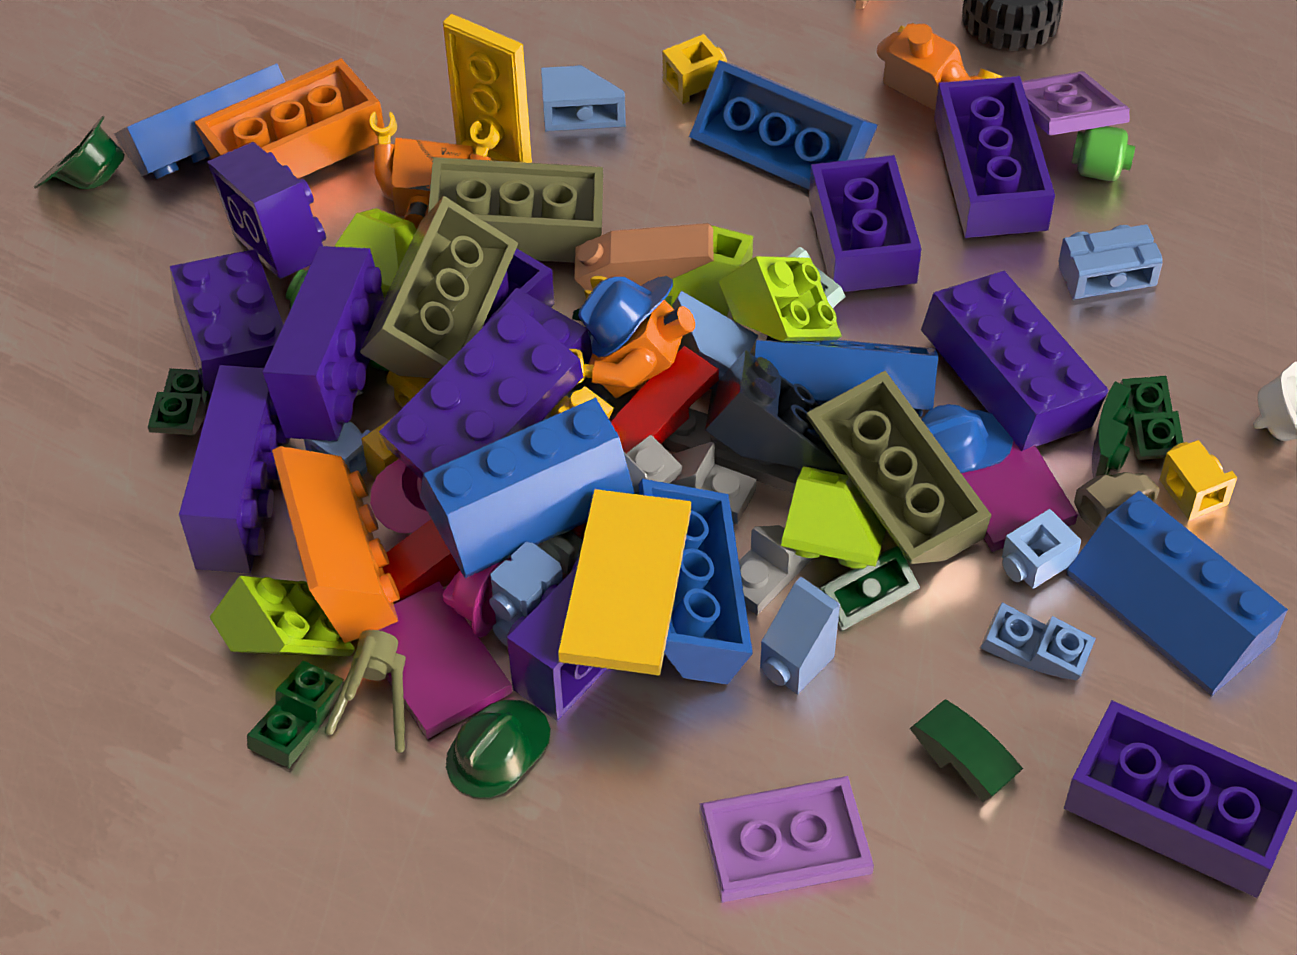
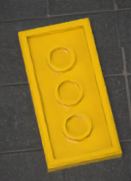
M451 13L443 21L456 144L474 146L475 153L477 144L470 136V128L474 122L479 121L482 124L481 140L489 136L491 125L499 133L498 144L493 149L488 150L487 156L491 157V161L532 163L523 44Z
M594 490L558 651L559 662L660 675L691 514V501Z

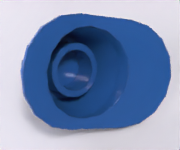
M668 276L657 277L642 286L626 277H610L602 280L588 296L578 314L584 326L593 336L592 353L597 357H605L624 345L641 322L669 295L673 287V280Z
M946 404L929 410L921 419L960 473L991 467L1002 462L1010 454L1013 439L991 413L980 410H966L959 405Z

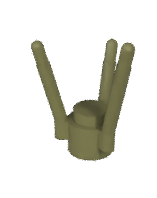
M365 630L360 634L351 668L325 727L327 735L334 733L348 701L353 700L362 678L379 681L385 679L386 673L390 672L392 673L395 750L398 753H402L405 750L403 669L406 657L396 653L398 647L396 637L379 630Z

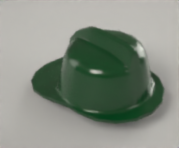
M102 116L81 143L35 183L33 188H38L53 176L80 189H92L103 185L109 180L124 160L125 154L100 127L105 117Z
M508 699L492 703L477 715L472 716L461 726L447 752L446 770L450 782L461 793L473 798H493L507 792L538 760L548 746L551 728L547 717L530 703L523 700Z

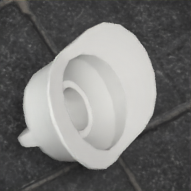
M1297 362L1292 363L1279 377L1263 386L1258 392L1260 415L1253 425L1256 429L1267 428L1279 441L1297 439Z

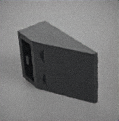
M745 350L712 387L705 430L742 457L798 468L805 466L847 475L806 418L808 412L821 406L815 401L810 391L800 384L795 383L793 385L779 375L777 368L763 357L756 358Z

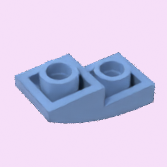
M1002 602L995 611L980 648L1009 662L1034 671L1060 678L1078 680L1082 675L1096 638L1054 616L1046 624H1043Z

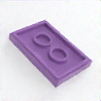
M1084 71L1022 81L1033 121L1049 136L1129 122V108Z
M848 776L700 803L699 805L700 817L721 903L873 874V860Z

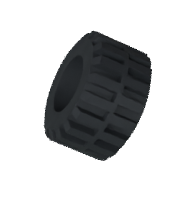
M964 0L962 20L964 25L968 26L967 31L972 36H978V41L984 44H993V48L997 49L1002 47L1009 48V51H1018V48L1028 50L1034 48L1035 44L1043 45L1048 42V37L1055 35L1060 24L1064 0Z

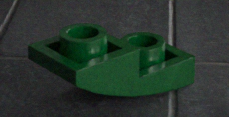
M169 369L164 391L156 393L148 423L149 433L194 435L198 431L207 413L211 398L209 391L204 392L201 386L198 370Z
M1167 376L1122 379L1120 383L1131 388L1127 407L1133 409L1127 426H1129L1128 432L1138 460L1165 458L1168 451L1174 446L1183 443L1179 413L1172 410Z
M1116 381L1113 383L1104 402L1092 453L1093 478L1099 475H1109L1112 470L1120 472L1130 452V447L1124 444L1129 428L1127 424L1133 412V409L1127 407L1131 388Z
M303 660L275 690V705L247 734V748L290 768L327 718L343 687L344 679Z
M946 699L909 728L938 766L942 768L951 763L982 802L995 795L1023 770V767L986 728Z

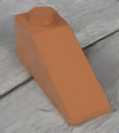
M709 223L610 231L576 247L574 280L585 290L593 291L590 279L594 276H603L607 279L610 277H626L640 286L657 277L668 276L673 279L714 261L713 227Z

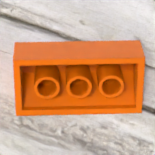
M342 58L194 121L211 160L251 142H255L265 152H272L277 161L282 166L287 165L298 179L377 144L378 136L374 133L369 121L373 112H376L377 127L385 128L380 101Z
M283 446L273 449L275 464L309 590L343 642L346 644L360 638V634L365 630H379L398 622L393 602L400 600L399 593L389 573L384 574L383 566L388 565L389 560L380 539H374L372 534L379 527L368 503L364 505L362 498L369 496L360 472L356 470L351 473L341 456Z

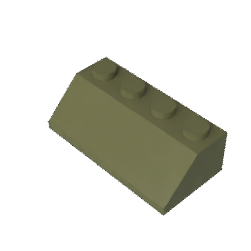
M433 157L428 213L445 196L518 242L517 249L539 261L575 262L576 247L602 234L603 167Z
M443 196L421 220L360 353L398 376L433 378L482 329L518 246V242Z
M886 371L877 374L807 413L806 418L910 564L946 561L985 538L991 513Z

